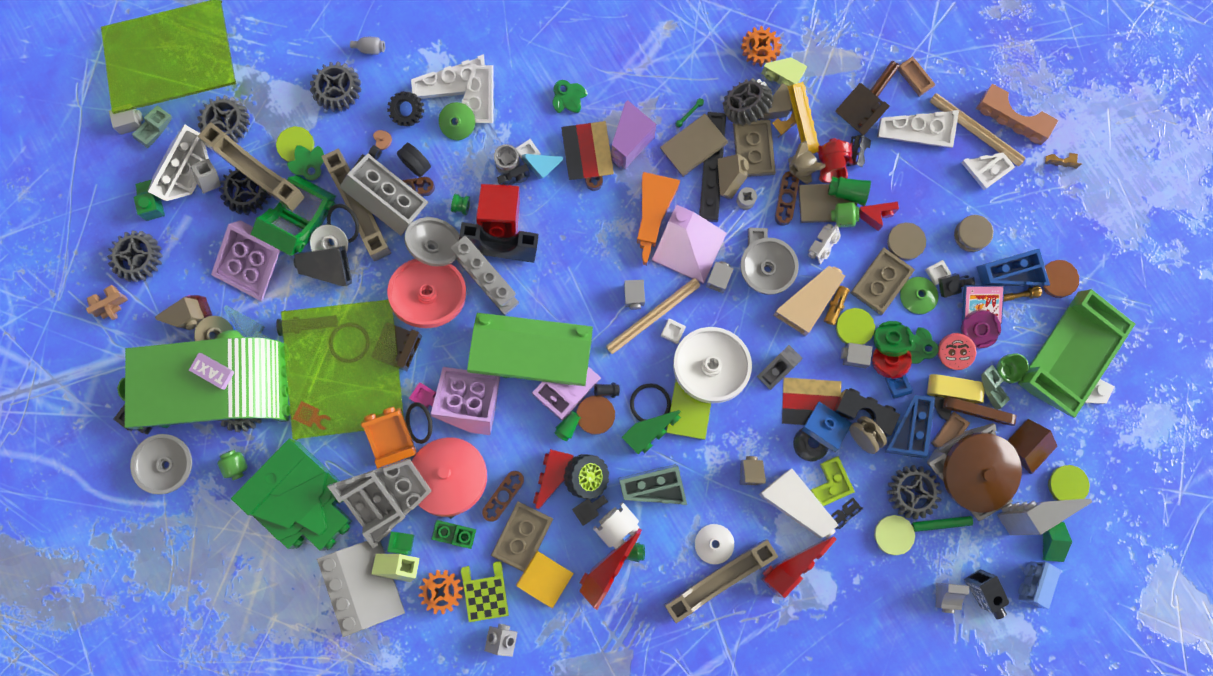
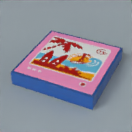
M964 285L962 322L969 313L975 310H986L996 315L1002 324L1004 285Z

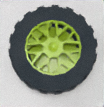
M580 454L573 457L568 462L567 467H565L564 483L567 486V490L573 496L584 499L597 498L599 495H602L603 491L607 488V483H609L607 464L604 463L603 459L594 455Z

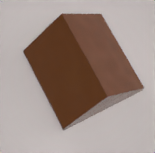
M1027 419L1007 440L1017 451L1021 465L1030 474H1033L1058 447L1051 430L1030 419Z

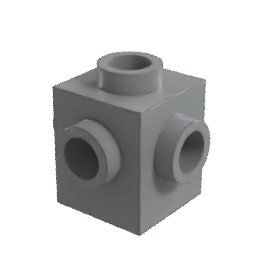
M498 624V627L489 626L484 651L495 655L513 657L518 632L510 630V626L505 624Z

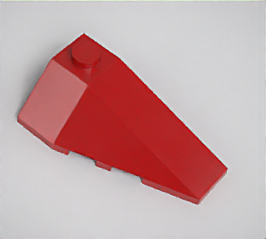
M640 528L626 538L621 546L611 551L596 564L589 574L585 572L579 583L582 584L579 590L580 593L596 610L601 605L614 578L618 575L625 559H627L642 531Z
M834 536L826 538L775 564L773 567L771 565L763 571L762 574L764 576L761 580L778 597L786 598L802 581L803 578L800 575L810 571L815 564L813 560L815 558L820 559L837 539Z

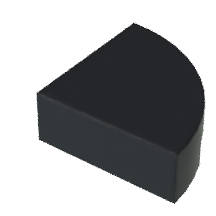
M934 396L936 412L941 419L948 421L952 410L943 408L944 398Z

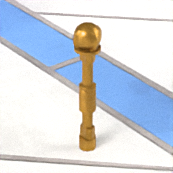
M1034 286L1020 293L1004 294L1003 302L1020 297L1039 298L1042 295V289L1039 286Z

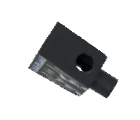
M980 569L964 579L982 609L993 613L997 620L1007 615L1003 607L1009 604V600L996 575Z

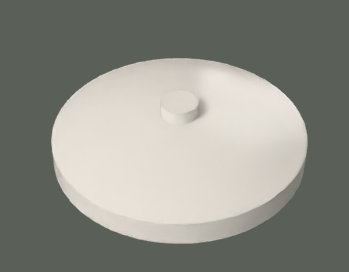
M705 327L689 333L679 343L674 355L673 369L677 382L688 395L706 403H722L735 398L743 391L751 376L752 360L748 348L738 336L722 328Z

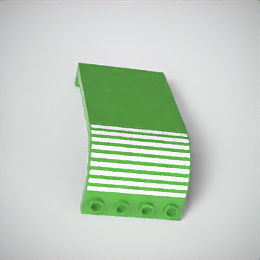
M236 337L125 348V428L137 430L151 426L229 419L289 421L291 410L288 405V396L290 395L288 377L290 370L287 359L289 357L287 344L266 338ZM198 353H203L234 371L225 390L189 371Z

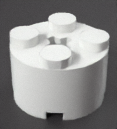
M623 502L620 503L621 508L617 509L614 507L599 521L601 524L599 528L596 526L593 528L609 548L613 546L617 549L623 544V538L627 534L632 535L639 529L637 525L639 520Z

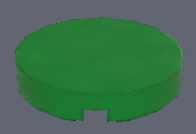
M883 322L874 332V344L876 349L882 354L898 357L910 350L913 344V333L909 327H905L901 322Z

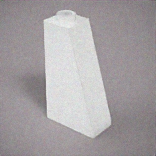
M792 468L759 493L761 498L818 538H829L836 532L835 528L838 526L836 521Z

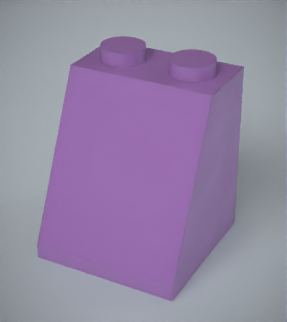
M628 100L625 102L611 150L612 162L617 167H623L624 169L655 138L657 125Z

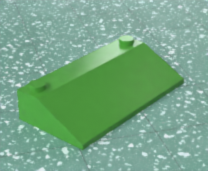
M1092 289L1079 291L1029 365V372L1022 377V381H1019L1018 384L1033 396L1075 418L1132 331L1135 323Z
M477 313L473 327L467 372L586 386L593 326Z

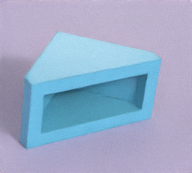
M524 154L522 155V160L539 179H542L563 161V157Z

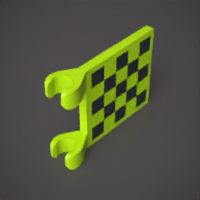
M501 561L493 563L495 575L493 577L471 580L470 567L464 566L461 568L469 622L509 616Z

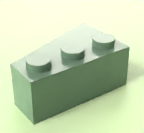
M676 464L618 478L624 500L687 505L679 467Z

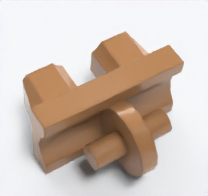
M113 285L103 290L107 296L103 300L97 294L87 298L89 307L86 310L88 314L92 313L95 317L101 315L103 319L110 317L112 320L118 318L116 312L121 310L119 305L128 301L127 297L120 293Z

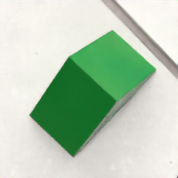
M1060 522L1043 533L1044 561H1065L1072 544V539L1065 522Z

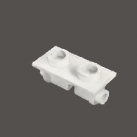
M831 224L824 226L817 237L822 240V243L815 240L808 250V256L812 259L817 257L819 264H822L824 259L829 257L832 246L840 239L841 234L837 225L835 227Z

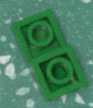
M436 520L431 539L472 549L476 529Z

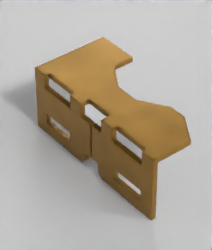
M792 112L791 117L787 121H780L777 118L772 122L781 135L796 124L794 112Z
M1069 153V157L1065 159L1058 158L1055 154H1050L1045 158V164H1054L1055 166L1062 165L1063 167L1068 166L1077 169L1082 165V163H1077L1078 154Z

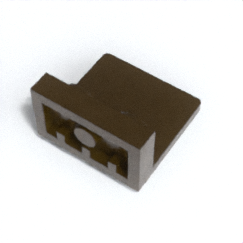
M859 83L835 112L864 136L890 105L879 99L862 83Z
M386 322L371 357L407 372L422 339V335L418 331H409Z

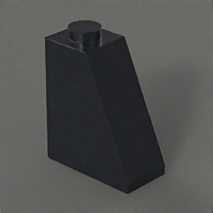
M345 246L294 254V266L298 270V274L340 286L352 284Z

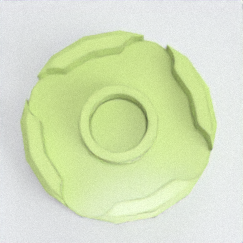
M892 515L878 522L875 527L874 538L880 550L886 554L901 555L909 551L913 546L915 532L907 519L902 516Z

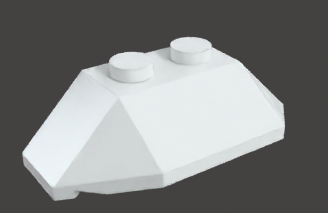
M187 125L181 128L152 178L148 189L149 193L164 201L193 193L197 183L191 165L209 159L205 144L198 138L199 132Z

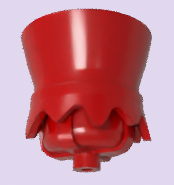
M832 138L824 145L818 146L819 152L817 153L820 162L825 164V168L820 170L819 180L823 183H830L832 177L848 178L845 165L848 163L853 165L852 143L849 144V142Z

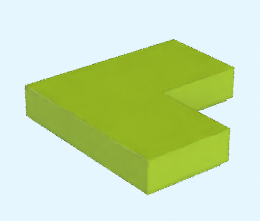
M839 456L819 464L827 483L810 491L822 506L855 492Z

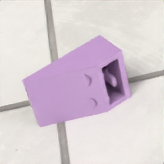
M588 367L586 386L542 381L532 394L556 417L563 421L601 377Z

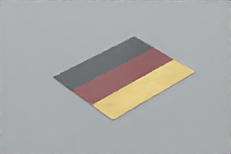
M606 121L561 127L569 180L614 174Z
M784 377L782 424L805 425L819 401L834 411L841 395V381Z

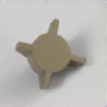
M807 141L800 143L796 154L788 159L790 172L805 184L812 182L811 174L825 168V164L817 162L814 154L808 151Z

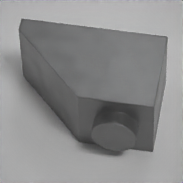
M788 345L757 377L771 390L803 358Z

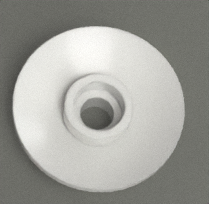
M322 225L312 233L310 246L312 251L345 246L347 253L348 239L340 228L334 225ZM329 239L334 241V245L329 243Z
M707 525L696 535V553L706 563L721 564L731 557L734 551V538L731 532L722 525ZM714 540L719 542V546L717 548L712 547V542Z

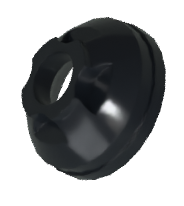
M800 429L793 440L796 454L801 459L810 462L823 458L829 448L820 442L817 448H811L808 445V439L811 436Z

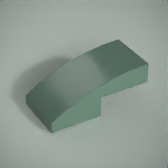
M156 106L144 117L145 122L132 133L133 138L149 148L166 129L172 116L159 106Z
M991 365L981 374V378L989 401L995 409L999 410L1010 398L1000 386L1004 379L999 375L995 367Z

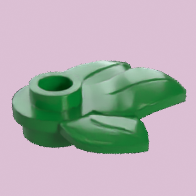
M559 80L553 88L555 96L552 104L557 113L563 111L564 108L571 112L579 113L581 109L580 98L586 97L588 93L578 83L570 84L566 80ZM560 86H564L566 92H562Z
M297 145L294 152L295 160L287 163L289 170L295 175H303L307 180L313 181L318 179L321 175L320 166L324 163L321 157L324 155L323 150L320 146H317L310 152L307 148ZM311 167L315 169L313 175L308 173V169Z
M918 327L916 335L913 334V344L909 350L912 356V364H919L924 359H932L938 354V345L932 340L931 333L925 328ZM925 347H932V351H925Z

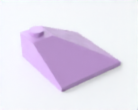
M676 204L652 261L691 279L696 278L700 283L704 284L727 233L698 214Z
M240 220L230 223L226 229L211 275L262 301L280 250L250 235L253 227Z
M443 367L431 417L470 433L491 435L500 376L468 373L467 370Z

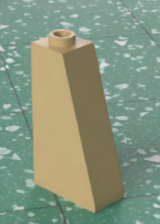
M828 266L780 306L773 316L806 336L838 289L845 275L842 274L839 268Z

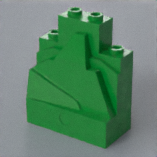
M290 438L231 498L247 515L253 516L287 549L299 548L305 542L304 537H306L319 551L329 550L335 545V539L340 534L344 535L351 527L349 524L352 520L336 505L340 503L328 488V485L340 480L300 442Z

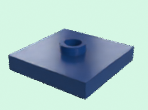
M819 401L802 431L833 452H836L852 423Z

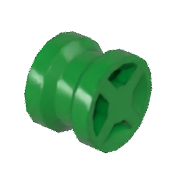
M454 194L451 212L456 213L458 211L467 215L470 207V196L461 197L459 194Z

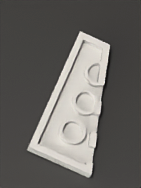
M484 54L477 56L478 58L463 61L461 62L462 64L445 67L444 70L439 72H431L411 79L412 93H415L421 99L464 95L473 65H485Z
M959 110L884 117L880 119L877 137L953 148Z

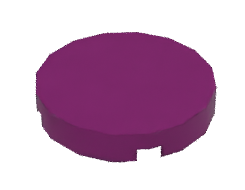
M975 310L969 313L961 325V334L969 337L976 348H987L993 345L1001 333V323L998 317L986 310Z

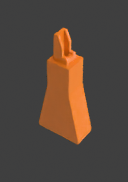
M646 172L642 174V220L637 237V243L643 249V265H647L651 247L656 245L660 225L678 191L680 180Z

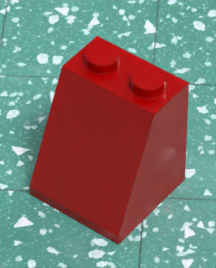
M481 184L476 220L477 224L481 225L485 232L499 238L512 237L518 233L519 186Z

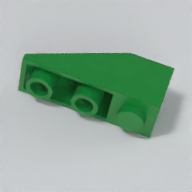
M673 411L635 423L622 438L637 454L641 452L645 454L653 446L651 442L655 438L659 440L667 432L665 428L669 424L673 426L681 418L679 416L681 411Z

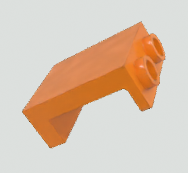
M392 406L384 409L383 413L377 416L375 413L364 417L361 427L364 428L375 456L374 462L377 469L416 454L415 446L400 407L395 409Z

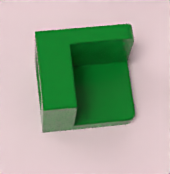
M391 531L387 552L411 555L414 535Z

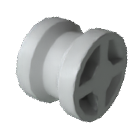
M750 187L741 189L737 196V205L743 210L751 209L757 200L756 191Z

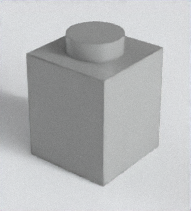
M132 105L109 111L112 126L120 135L136 131L142 125V114Z
M209 159L191 165L195 181L203 194L221 187L217 171Z
M715 262L706 287L724 293L734 268H731L726 262Z
M644 280L624 281L625 307L637 310L645 305Z
M848 343L845 348H842L841 359H843V365L865 369L870 366L872 346Z

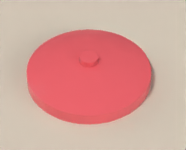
M412 259L401 265L393 273L389 280L387 294L392 311L401 321L418 328H435L450 322L460 313L466 300V285L462 274L452 264L430 266L417 259Z
M450 437L434 440L421 448L412 460V463L431 489V492L418 506L432 515L449 517L461 514L470 509L484 492L487 482L485 461L479 451L465 440Z

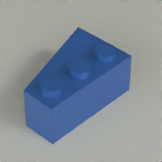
M1040 249L1030 250L976 266L981 285L1050 286Z
M914 395L885 453L923 459L928 457L935 397Z

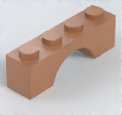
M992 83L985 91L976 109L983 115L994 118L999 124L1010 127L1015 133L1028 137L1033 143L1042 145L1050 137L1059 120L1043 111L1034 116H1022L1016 113L1010 106L1009 92Z

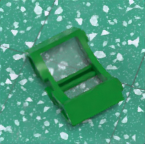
M298 175L288 177L287 181L297 187L305 198L293 212L280 202L274 209L269 208L264 214L256 218L250 234L290 256L297 252L300 253L304 249L305 245L310 241L312 233L322 225L329 209L335 205L334 200L336 198V195Z

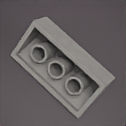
M367 154L346 175L340 185L342 190L400 236L428 204L427 200L370 154Z

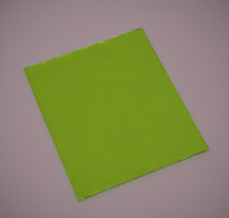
M209 0L101 26L111 111L113 114L236 84L222 0Z
M388 299L281 311L293 440L365 431L361 427V422L365 416L375 413L377 416L382 414L384 409L392 406L395 409L400 407L404 417L399 368L396 366L397 345L394 317Z

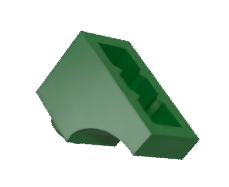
M152 179L135 184L136 196L133 197L137 214L146 221L165 216L161 199L148 192Z

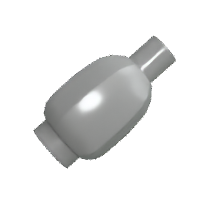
M368 36L362 37L358 41H351L350 47L358 49L364 54L378 55L385 51V42L381 41L379 37Z

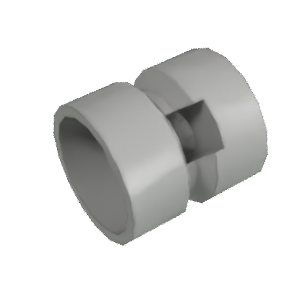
M501 145L495 150L494 161L496 169L501 175L508 174L510 170L520 166L518 152L512 145Z

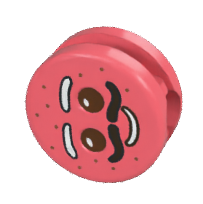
M949 334L938 345V357L950 369H965L975 360V344L964 334Z

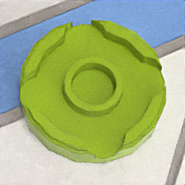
M293 126L280 133L277 138L276 148L282 159L290 162L295 160L294 152L297 145L303 146L311 152L314 149L315 142L308 130L303 127Z
M851 308L839 316L835 329L837 336L843 343L864 345L874 335L875 323L871 315L865 310Z
M1059 466L1051 473L1048 487L1050 493L1057 501L1085 499L1088 495L1090 488L1089 479L1085 472L1077 466Z

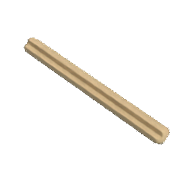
M934 94L930 99V103L943 112L959 110L957 122L999 153H1004L1015 165L1020 166L1026 158L939 94Z
M696 278L690 280L607 344V350L614 354L700 287L699 281Z

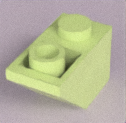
M786 58L766 63L761 74L766 79L777 82L780 86L782 83L790 86L800 82L807 66L793 58Z
M375 554L371 574L412 582L416 578L420 558L402 554Z

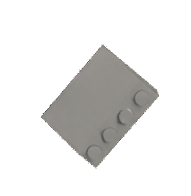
M1089 498L1047 502L1031 501L1029 503L1026 501L1021 504L1019 502L1015 504L1009 503L1001 508L1002 512L997 514L1009 535H1041L1091 504L1092 500Z
M368 541L317 559L343 637L405 613L394 579L371 574L375 554H385L381 541L374 549Z

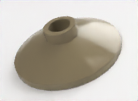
M208 316L197 324L194 331V340H212L209 337L210 332H214L216 338L223 331L233 330V327L226 319L220 316Z

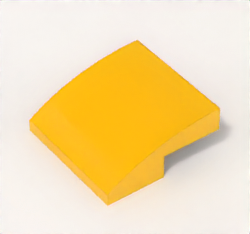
M536 551L516 586L553 609L574 573L539 551Z

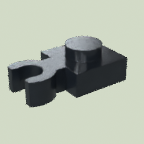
M527 164L510 170L508 174L498 176L499 185H508L512 182L513 184L516 182L522 183L530 177V172Z

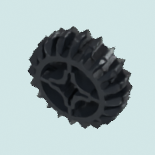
M229 169V175L223 174L226 180L220 181V184L223 186L219 188V192L222 193L220 198L224 201V205L229 207L232 212L236 211L240 215L244 212L245 215H249L251 210L256 214V208L263 210L261 205L263 203L268 204L266 198H272L270 194L260 187L258 193H256L255 188L257 184L237 169L235 171ZM236 186L235 197L233 198V188ZM241 187H243L244 189L247 188V189H249L251 192H249L248 190H247V191H244Z

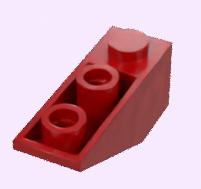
M551 449L549 454H545L543 465H546L545 472L540 473L538 484L541 485L540 492L535 493L533 501L536 504V509H540L565 481V467H567L568 462L573 459L574 455Z

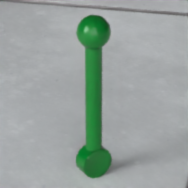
M701 98L697 99L696 105L681 120L675 122L676 127H681L683 122L698 107L703 106L704 100Z

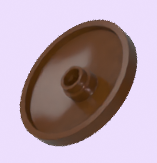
M984 432L973 433L960 439L949 451L943 466V480L949 496L961 507L978 513L992 512L1006 505L1017 492L1022 475L1021 461L1015 448L1004 438Z

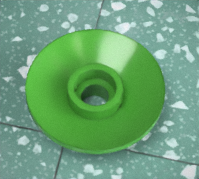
M460 102L446 105L439 114V127L442 133L452 140H463L469 137L475 128L473 111L466 104ZM454 118L458 120L457 125H454L452 123V120Z
M913 277L907 280L900 290L901 302L911 313L926 314L937 305L938 290L933 282L927 278ZM922 291L924 293V297H920L918 292Z

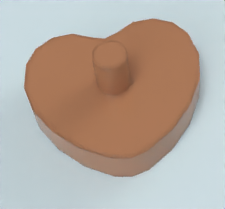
M378 130L373 134L376 140L375 145L380 150H385L390 146L392 137L388 132Z

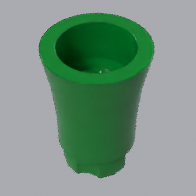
M832 177L828 195L865 206L870 192L871 180Z

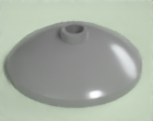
M425 217L413 221L408 226L404 237L405 245L409 253L418 261L430 266H445L453 263L458 258L451 250V247L459 241V233L446 221Z
M762 238L754 241L746 248L741 258L740 268L743 279L749 287L759 293L773 295L785 291L793 284L798 274L799 264L794 250L787 243L776 238ZM764 267H769L771 271L766 272Z
M168 434L153 435L142 441L135 449L130 463L131 474L135 483L148 493H171L180 488L191 473V452L187 445L175 436ZM168 462L169 467L165 469L164 464Z

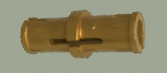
M844 286L838 287L833 301L829 303L830 308L824 322L830 325L836 324L840 311H843L845 307L844 302L850 292L848 288Z

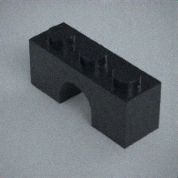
M852 388L842 391L834 409L836 413L850 421L855 419L859 410L867 411L871 416V420L882 429L886 437L892 435L900 417V414L895 412V408L888 405L882 406L878 404L876 399L872 397L865 398L860 395L859 391Z

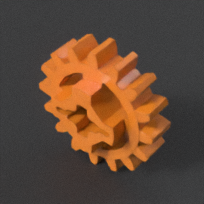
M760 26L759 30L753 27L752 33L747 31L746 37H743L741 49L744 51L742 56H748L746 61L752 60L753 66L759 63V66L762 67L763 63L776 61V56L780 55L782 44L779 41L781 38H775L776 31L770 33L769 27L766 30H763V26Z
M436 570V575L432 572L428 573L430 579L423 578L422 580L425 585L419 586L423 590L419 597H424L421 604L427 603L426 610L429 611L433 608L434 614H437L439 610H441L442 614H446V608L450 612L453 611L452 605H459L457 598H463V595L459 594L463 587H458L457 585L461 580H454L456 574L453 573L449 576L448 570H445L443 574H441L440 570ZM437 578L445 579L441 584L434 582ZM451 585L454 587V596L450 592ZM443 586H445V589L443 591L445 593V596L441 595L437 598L439 593L437 588L440 589ZM428 588L431 590L432 593L431 599H429L428 596ZM441 600L448 602L444 606L437 605Z

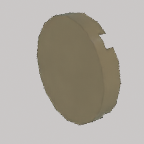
M905 222L898 224L890 231L887 245L891 253L900 259L908 261L917 258L923 253L926 247V237L919 226Z

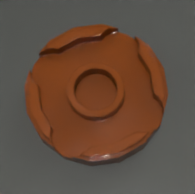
M1055 260L1045 266L1050 286H1044L1043 288L1048 295L1055 298H1063L1077 290L1080 276L1077 269L1071 263L1065 260Z
M602 396L585 398L577 409V414L581 417L578 422L579 426L585 432L592 435L607 432L614 423V407L607 398Z

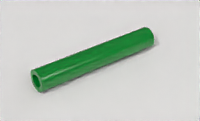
M972 516L918 521L912 522L911 525L914 528V532L973 526Z

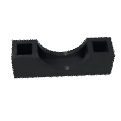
M462 222L459 240L467 236L481 254L485 256L534 263L539 234L519 231L512 237L499 238L485 232L481 225Z

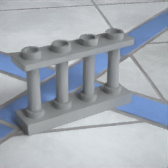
M467 236L461 238L451 247V250L458 257L456 259L457 262L504 315L508 314L519 304V301L514 297L516 295L515 291Z

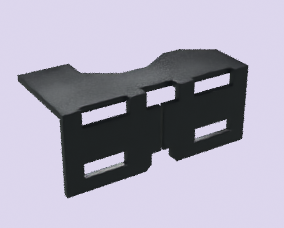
M863 135L852 136L850 142L852 143L853 165L862 167L865 164L864 151L867 147L870 148L871 140Z
M851 498L842 506L843 511L837 510L831 515V517H834L838 514L834 519L837 524L842 520L844 521L836 529L842 528L853 516L863 509L854 498ZM853 501V504L848 507L847 505Z

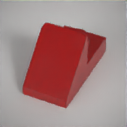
M898 201L861 206L859 208V218L879 231L883 227L882 218L892 217L898 211Z

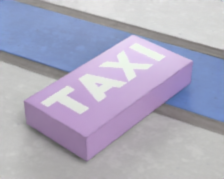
M198 353L189 371L225 390L234 374L233 370L203 353Z

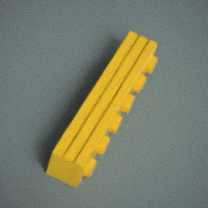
M801 82L787 86L801 143L807 141L808 151L812 153L819 152L818 146L820 145L817 141V133L814 128L805 85Z

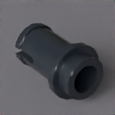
M615 382L594 385L595 396H611L612 398L619 396L620 387Z

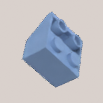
M1030 561V564L1026 566L1024 571L1026 575L1024 583L1020 585L1018 590L1020 594L1019 600L1039 608L1049 609L1061 570L1047 562Z

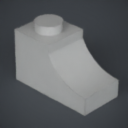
M936 583L935 607L942 608V612L955 613V610H962L963 600L969 594V586Z

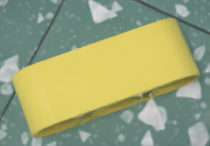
M937 374L929 375L927 395L951 397L977 404L984 402L985 390L982 382Z

